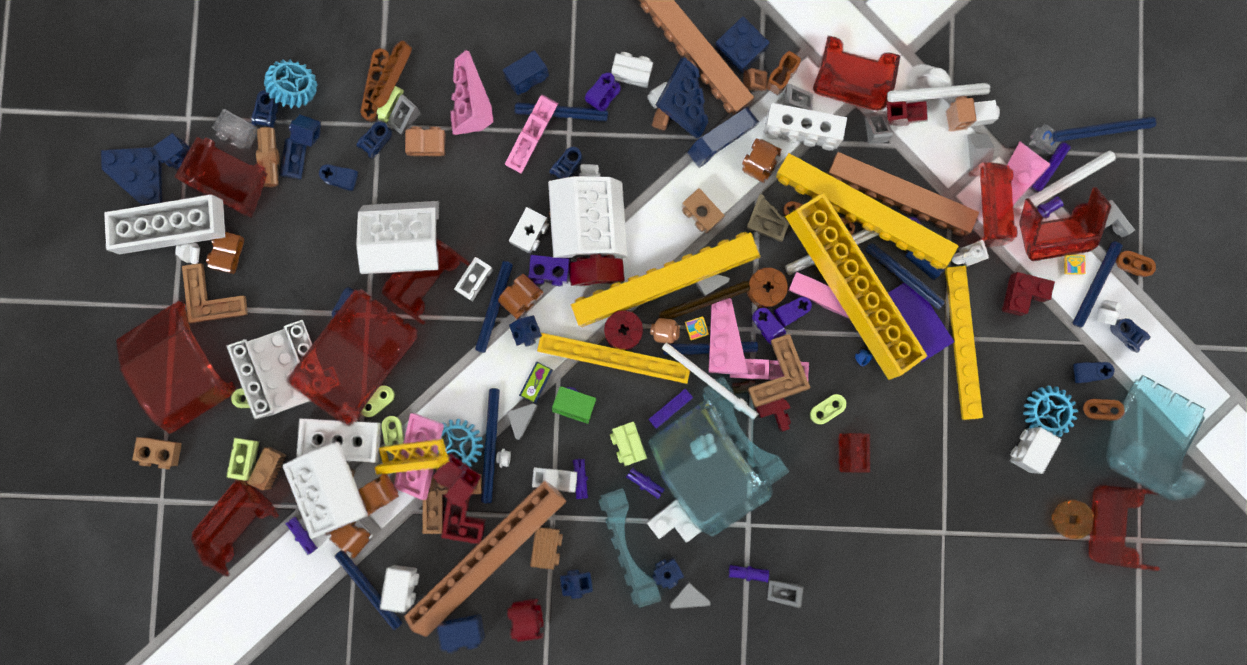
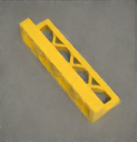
M443 439L382 446L378 449L383 463L374 467L376 475L440 467L449 460ZM433 445L438 446L439 455L431 450ZM418 447L425 452L423 457L416 452ZM402 449L409 453L408 458L401 454ZM387 451L394 455L393 460L389 461Z

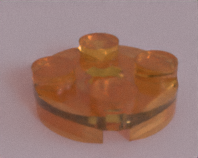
M1076 500L1064 501L1056 507L1052 514L1054 527L1063 537L1082 539L1093 528V512L1083 502ZM1071 515L1077 516L1076 524L1069 522Z

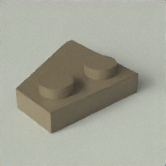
M759 194L746 229L782 242L789 223L778 213L774 206L767 202L762 194Z

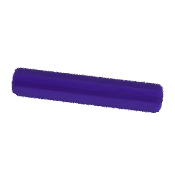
M1065 142L1059 145L1048 161L1050 167L1032 185L1035 191L1043 190L1071 149L1070 145Z

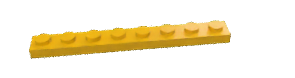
M966 266L945 268L952 337L954 340L962 420L983 418Z
M541 333L542 337H540L537 352L675 382L688 383L690 370L680 362Z

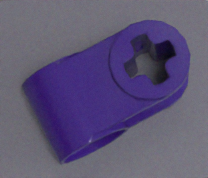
M604 73L593 87L588 90L585 100L599 111H604L615 96L619 94L621 86L615 81L612 73Z
M800 297L777 308L773 312L780 324L785 327L807 314L812 304L808 298ZM799 302L802 304L806 303L805 311L798 309Z
M760 308L753 313V322L769 344H771V340L786 334L784 327L768 309ZM759 313H760V314L765 313V315H766V316L764 317L765 321H764V320H761V321L758 320V318H759V316H760Z

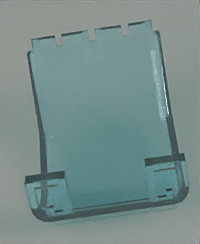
M1142 375L1139 379H1135L1122 403L1125 408L1124 416L1120 420L1113 421L1111 424L1106 450L1108 464L1114 471L1170 501L1190 498L1199 491L1205 481L1186 469L1181 474L1182 463L1185 454L1205 419L1203 414L1206 408L1195 402H1191L1189 406H1186L1190 401L1189 399L1176 392L1172 395L1173 391L1159 383L1153 388L1152 385L1155 381Z
M705 399L695 406L694 410H689L679 417V420L676 419L666 426L663 431L660 430L650 437L649 445L663 480L686 515L699 530L714 536L769 500L773 491L771 484L767 480L761 482L750 469L730 439L712 401Z

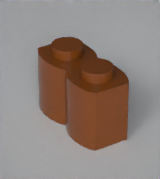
M791 51L785 53L778 67L771 73L766 89L776 95L781 94L785 90L789 79L795 75L801 58Z
M225 232L224 238L212 239L213 250L208 254L206 260L208 267L213 270L235 274L244 238L240 235Z

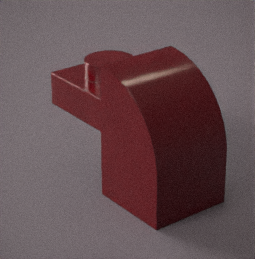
M906 101L886 102L888 123L890 125L908 126L910 123L928 121L926 101L907 103Z
M784 398L756 407L759 418L774 414L780 432L790 429V418L787 413L784 414V410L790 409V405Z

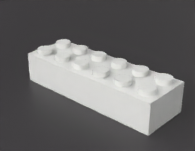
M214 195L104 212L106 250L117 254L225 237L223 200Z

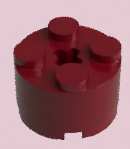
M617 311L606 320L604 333L607 342L613 348L626 351L636 347L640 342L643 326L639 317L633 312ZM621 326L629 329L626 335L618 332L621 330Z
M538 599L513 602L512 608H508V618L512 620L513 628H511L512 640L521 642L543 638L544 632L540 633V628L544 627L541 605H536L539 601Z

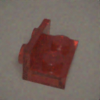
M839 434L840 472H870V434Z

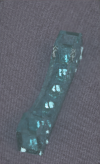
M723 376L716 380L734 394V391ZM711 386L705 387L703 389L704 394H702L703 398L708 404H713L715 407L713 412L719 420H724L726 423L724 428L730 436L734 435L738 440L735 444L741 452L745 451L749 456L746 458L752 468L756 466L760 472L757 475L763 484L767 482L768 485H772L789 473V470L779 456L760 449L747 438L737 422L734 405Z
M620 488L601 495L602 499L599 500L601 510H606L608 515L605 521L608 530H613L614 537H611L614 547L619 548L621 554L618 556L620 565L626 568L627 574H624L627 585L632 586L633 592L630 594L633 603H638L639 608L661 601L655 580L637 566L627 548L624 526L629 504L624 489Z

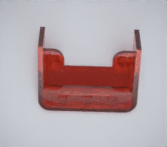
M982 162L969 172V176H980L984 238L979 241L983 240L985 247L1005 246L1013 242L1018 233L1017 227L1014 225L1011 182L1014 177L1013 169H1010L1009 165Z
M1093 187L1089 202L1077 205L1073 209L1071 217L1042 222L1043 216L1029 198L1025 199L1019 225L1026 255L1031 261H1039L1094 250L1100 243L1112 205L1097 187Z
M437 238L438 270L394 272L382 289L384 296L422 325L425 323L419 317L425 309V302L422 298L444 269L447 271L455 270L459 266L460 261L467 266L470 265L466 259Z
M237 479L191 535V540L202 564L226 577L230 575L226 563L230 562L234 556L232 544L255 517L262 519L269 514L276 519L279 517L271 501L245 480Z
M1108 485L1096 487L1093 493L1089 543L1090 558L1095 562L1159 571L1157 566L1140 563L1138 551L1134 548L1125 547L1128 508L1141 507L1145 500V494L1165 496V492Z

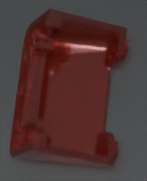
M828 35L813 85L814 92L820 96L874 111L885 109L887 106L886 102H889L887 100V93L895 89L901 55L886 52L881 54L879 60L842 51L843 41Z
M196 137L175 178L205 195H214L222 199L224 205L252 218L268 175L265 172L266 168L257 163L254 166L249 165L215 147L216 143L206 137L204 140Z

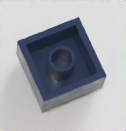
M743 16L716 41L715 50L741 75L768 49L770 42Z
M481 614L442 621L437 626L441 651L447 650V653L459 651V648L464 646L467 649L479 647L478 644H481L485 638Z

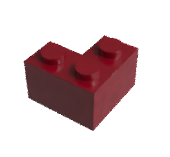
M601 254L590 255L589 259L582 257L577 258L576 262L569 263L571 286L625 282L623 259L615 258V255L601 257Z
M1020 272L1011 274L1002 312L1018 316L1028 314L1031 299L1040 302L1051 300L1055 281Z
M450 453L448 455L449 461L441 465L433 477L439 485L448 488L445 496L449 502L462 507L476 489L481 475Z
M470 497L462 507L450 503L449 500L447 501L442 538L476 544L481 543L486 519L467 516Z

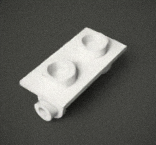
M981 240L959 249V253L953 255L952 261L955 264H963L967 267L988 259L984 241Z

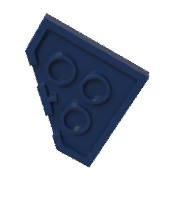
M684 57L678 62L655 105L693 137L700 138L708 124V118L703 108L705 103L703 91L699 87L698 81L700 75L698 68Z
M154 147L101 150L102 170L141 205L162 203L161 161L157 158V151Z

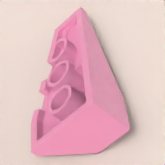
M464 51L455 59L453 82L456 83V90L452 94L455 106L454 111H451L452 132L455 135L482 131L493 123L490 101L469 51Z

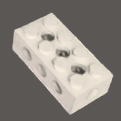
M771 103L766 114L763 134L767 135L770 139H778L779 137L784 138L785 141L790 143L799 141L804 142L806 146L813 147L819 145L823 146V149L834 150L843 141L847 117Z
M300 419L297 458L336 443L338 436H342L343 443L340 446L346 461L379 462L380 452L378 448L381 447L382 423ZM320 434L324 439L321 445L318 443V436ZM359 436L363 440V443L360 447H358L356 444V439Z

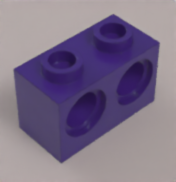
M531 255L528 278L533 280L535 284L543 285L544 282H552L551 285L553 286L568 284L570 260ZM537 266H543L545 268V271L542 275H536L534 273V270ZM556 268H562L564 270V273L561 277H556L553 275V272Z

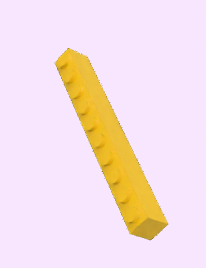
M788 153L777 172L776 178H778L780 183L786 186L788 184L793 186L798 193L802 195L807 194L812 197L811 199L824 192L835 211L844 214L847 220L851 222L856 221L862 224L865 230L875 231L879 234L880 238L895 242L898 248L913 252L916 258L929 261L930 265L934 268L945 269L958 248L957 244Z
M747 232L736 235L734 240L729 241L726 239L720 241L716 247H705L699 250L700 253L696 255H685L681 258V261L676 263L674 261L667 262L661 269L652 268L646 271V274L643 276H632L628 278V282L623 284L617 282L612 284L608 290L603 291V289L593 292V296L588 298L582 296L575 299V303H572L571 307L578 326L585 327L608 318L617 311H626L760 258L752 234H747Z

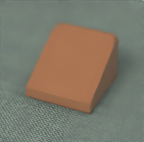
M753 68L744 71L743 84L748 90L766 91L767 72Z
M657 109L652 126L666 130L670 117L662 110Z

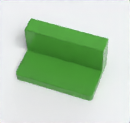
M559 387L552 412L588 424L596 398Z

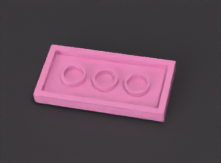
M410 413L404 443L441 439L444 424L416 413ZM433 445L431 450L436 454L438 453V446ZM420 447L416 450L423 457L425 452ZM402 449L401 454L408 458L409 453ZM434 468L397 472L394 486L397 490L425 500L428 496Z

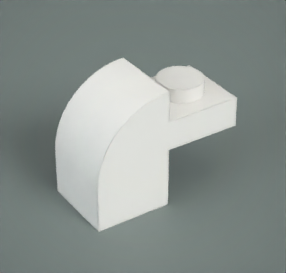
M534 468L532 487L537 488L544 481H547L558 490L575 492L577 472Z

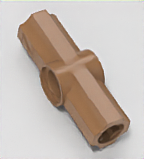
M264 127L257 129L258 150L256 151V160L260 167V183L262 187H275L279 185L277 165L280 163L279 152L276 148L275 129Z

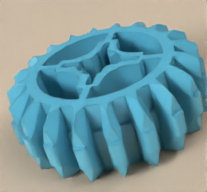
M284 59L280 63L276 61L273 66L270 65L265 74L264 86H266V92L269 93L270 98H275L276 103L282 102L283 107L286 104L290 108L294 105L299 108L301 104L306 106L308 101L311 102L317 91L315 75L312 74L311 69H306V64L299 65V61L293 63L291 59L288 62Z
M1046 386L1045 389L1040 387L1038 392H1032L1033 397H1027L1030 404H1024L1028 411L1023 412V414L1028 415L1029 418L1025 419V422H1031L1029 428L1041 427L1049 433L1061 437L1063 432H1069L1068 427L1074 426L1071 420L1077 419L1076 416H1073V413H1076L1078 410L1073 409L1072 406L1076 402H1070L1069 400L1072 396H1065L1066 390L1059 391V387H1054L1053 389L1051 386ZM1048 396L1057 399L1061 405L1056 406ZM1039 403H1040V404H1041V410H1040V412L1037 413V408H1038V405H1039ZM1050 409H1056L1052 413H1050V415H1044L1048 413ZM1063 412V418L1060 422L1059 416ZM1045 418L1052 428L1043 425L1039 419Z
M452 419L449 420V426L443 422L444 430L441 439L447 434L449 439V445L445 448L447 455L456 452L463 459L461 461L464 464L466 463L467 466L472 467L470 460L477 462L478 459L474 455L481 456L482 454L480 451H477V448H483V445L477 444V441H481L483 438H476L475 436L480 431L475 430L472 432L475 425L471 424L467 427V420H464L462 425L460 419L456 420V425H454ZM462 429L468 435L458 438L451 430ZM454 440L456 442L463 441L459 445L460 450L457 448L451 449L455 445ZM472 440V449L467 456L465 444Z

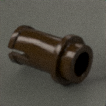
M749 379V381L732 383L733 394L748 393L749 388L756 386L755 380Z

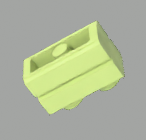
M634 422L612 429L613 433L610 434L613 445H618L619 452H616L620 463L624 462V465L627 466L647 458Z
M234 438V449H232L227 477L249 480L255 467L259 441Z

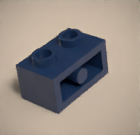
M535 50L503 69L507 82L517 96L527 92L532 86L543 82L549 77L547 66Z
M173 133L153 146L157 151V158L162 163L165 162L169 167H174L177 170L186 168L190 161L196 158L188 144Z

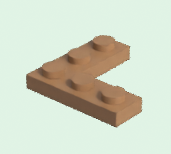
M204 264L182 266L188 323L248 315L246 296L215 300L207 299Z
M790 334L771 340L784 376L748 389L754 408L810 389Z
M479 474L481 478L472 494H482V474ZM433 475L427 499L423 500V534H442L443 494H446L448 488L439 485Z

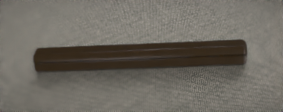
M744 281L659 312L660 318L673 319L748 292L750 290L749 282Z

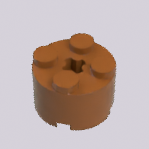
M756 138L751 147L753 149L751 154H747L742 162V165H744L742 171L746 175L765 183V179L768 180L777 164L775 158L776 156L780 157L782 149L763 139Z
M762 268L756 271L748 281L750 290L747 292V295L760 308L774 307L786 296L788 289L786 278L783 273L774 268ZM766 284L771 288L768 292L763 288Z
M525 274L517 277L513 281L514 284L511 287L508 286L498 299V302L517 320L534 307V300L537 301L544 294Z
M383 474L358 489L368 516L399 497L398 491L388 474Z
M356 521L325 533L326 536L331 535L329 539L345 553L347 551L352 552V558H356L368 544L371 535L365 528L356 527Z

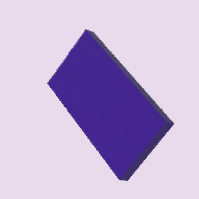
M906 283L888 293L927 354V357L920 362H924L954 343V340L930 303Z

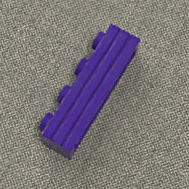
M684 389L648 420L655 428H658L693 397Z

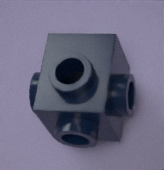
M534 315L520 318L509 324L517 346L523 344L525 347L531 346L536 343V339L542 337Z
M674 558L668 561L663 559L656 563V568L653 569L655 574L652 575L658 586L661 584L663 588L668 587V589L676 586L679 583L677 580L684 577ZM669 571L670 575L664 576V572Z
M579 569L567 571V575L560 576L563 596H571V599L582 598L583 594L593 592L590 572H579Z

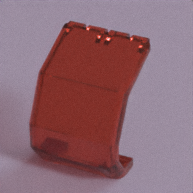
M362 289L353 291L287 377V383L292 388L347 426H352L362 415L361 411L418 337L416 334L418 330L408 323L404 325L402 318L392 311L388 313V308L376 299L374 301L370 300L372 296Z
M181 301L175 302L116 340L120 370L146 414L168 434L224 401L236 390L233 382L227 384L210 365L191 332L186 308Z

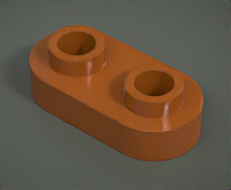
M1132 251L1121 252L1116 259V265L1119 269L1140 277L1150 276L1156 270V264L1151 258ZM1124 258L1127 259V264L1123 263ZM1141 265L1145 266V271L1141 269Z
M1090 399L1083 406L1085 415L1090 419L1116 421L1120 420L1125 414L1124 405L1117 400ZM1092 407H1096L1098 411L1096 413H1092L1090 409ZM1116 408L1119 411L1117 414H1112L1111 409Z

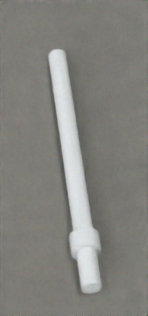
M668 343L664 344L663 350L734 404V408L739 412L743 411L753 420L757 417L758 413L746 405V401L742 398H737Z

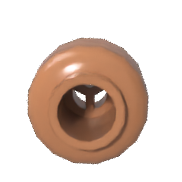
M658 318L655 324L651 325L650 333L654 336L656 342L672 344L679 338L680 326L677 325L674 319Z

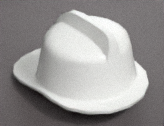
M921 64L913 67L907 75V82L911 89L951 86L950 77L941 68Z

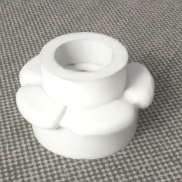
M502 449L501 452L497 453L496 463H499L501 468L502 466H509L511 452Z

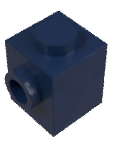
M300 114L289 125V131H291L290 139L312 147L320 137L321 122Z

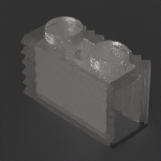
M222 109L218 119H216L212 126V129L217 132L216 136L225 141L227 138L233 141L232 144L241 150L244 147L250 150L258 136V128L225 109Z

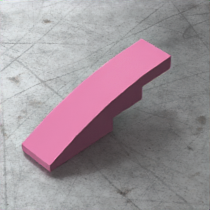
M544 95L540 96L505 163L506 166L519 173L523 172L558 105L557 102Z
M796 272L788 291L806 297L810 301L823 306V308L849 318L829 286Z
M745 359L747 375L730 374V378L774 380L784 376L778 361ZM801 362L808 380L809 362Z

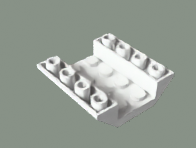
M568 177L548 182L553 258H570L579 254L615 255V257H627L621 181L611 177Z
M439 201L362 205L358 211L357 253L360 273L438 270L436 219H439Z
M303 320L285 325L284 329L254 340L247 342L245 339L227 346L254 419L280 413L330 392Z
M339 442L310 452L283 465L311 539L368 516Z

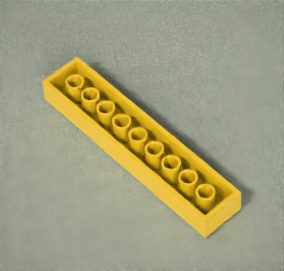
M823 192L787 215V221L888 380L903 375L926 358L927 354L825 193Z

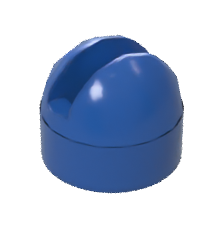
M860 349V353L855 354V359L861 366H865L871 361L872 354L865 349Z

